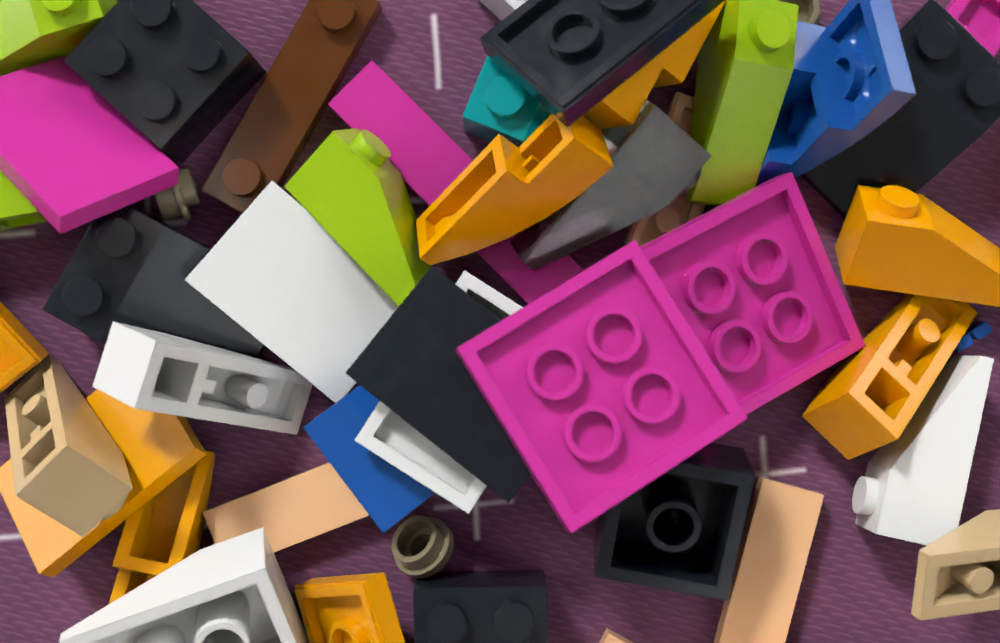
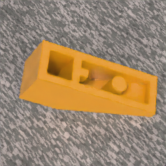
M857 185L835 244V252L843 284L1000 307V248L922 194L914 193L905 187L897 185H887L882 188Z
M905 294L863 339L865 347L849 355L829 376L802 417L847 460L898 440L977 312L967 302Z

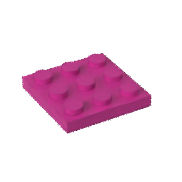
M792 172L777 175L640 246L746 415L865 347V343Z
M636 240L470 339L455 350L564 529L571 534L748 419Z

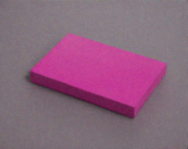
M65 56L0 76V170L60 234L178 185L179 167L64 62Z

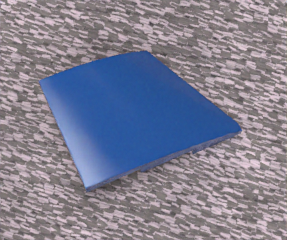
M849 0L827 27L797 21L793 73L756 186L785 173L792 172L794 178L832 159L871 133L916 95L891 0Z
M359 385L303 428L384 533L435 494V492L354 441L379 403L376 397Z

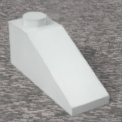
M113 322L92 387L134 409L297 435L313 384L291 367L171 334Z
M954 355L934 381L899 439L881 446L868 462L865 476H861L857 480L852 496V508L854 513L857 514L855 524L875 534L923 545L934 542L959 526L992 372L993 358Z

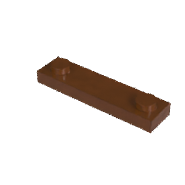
M376 0L308 1L201 189L202 191L244 213L271 181H274L282 188L326 111L328 103L335 95L381 14L382 7L380 2Z

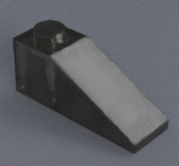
M646 100L633 125L605 128L602 132L614 167L571 202L544 220L517 233L510 244L522 262L534 271L667 208L676 197L687 193L696 184L701 175L702 166L712 155L661 109Z

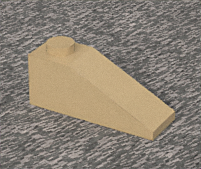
M48 354L4 398L15 496L84 537L101 519H108L118 512L133 487L123 453L61 363Z
M1000 509L982 512L919 550L911 611L914 617L921 621L1000 610Z

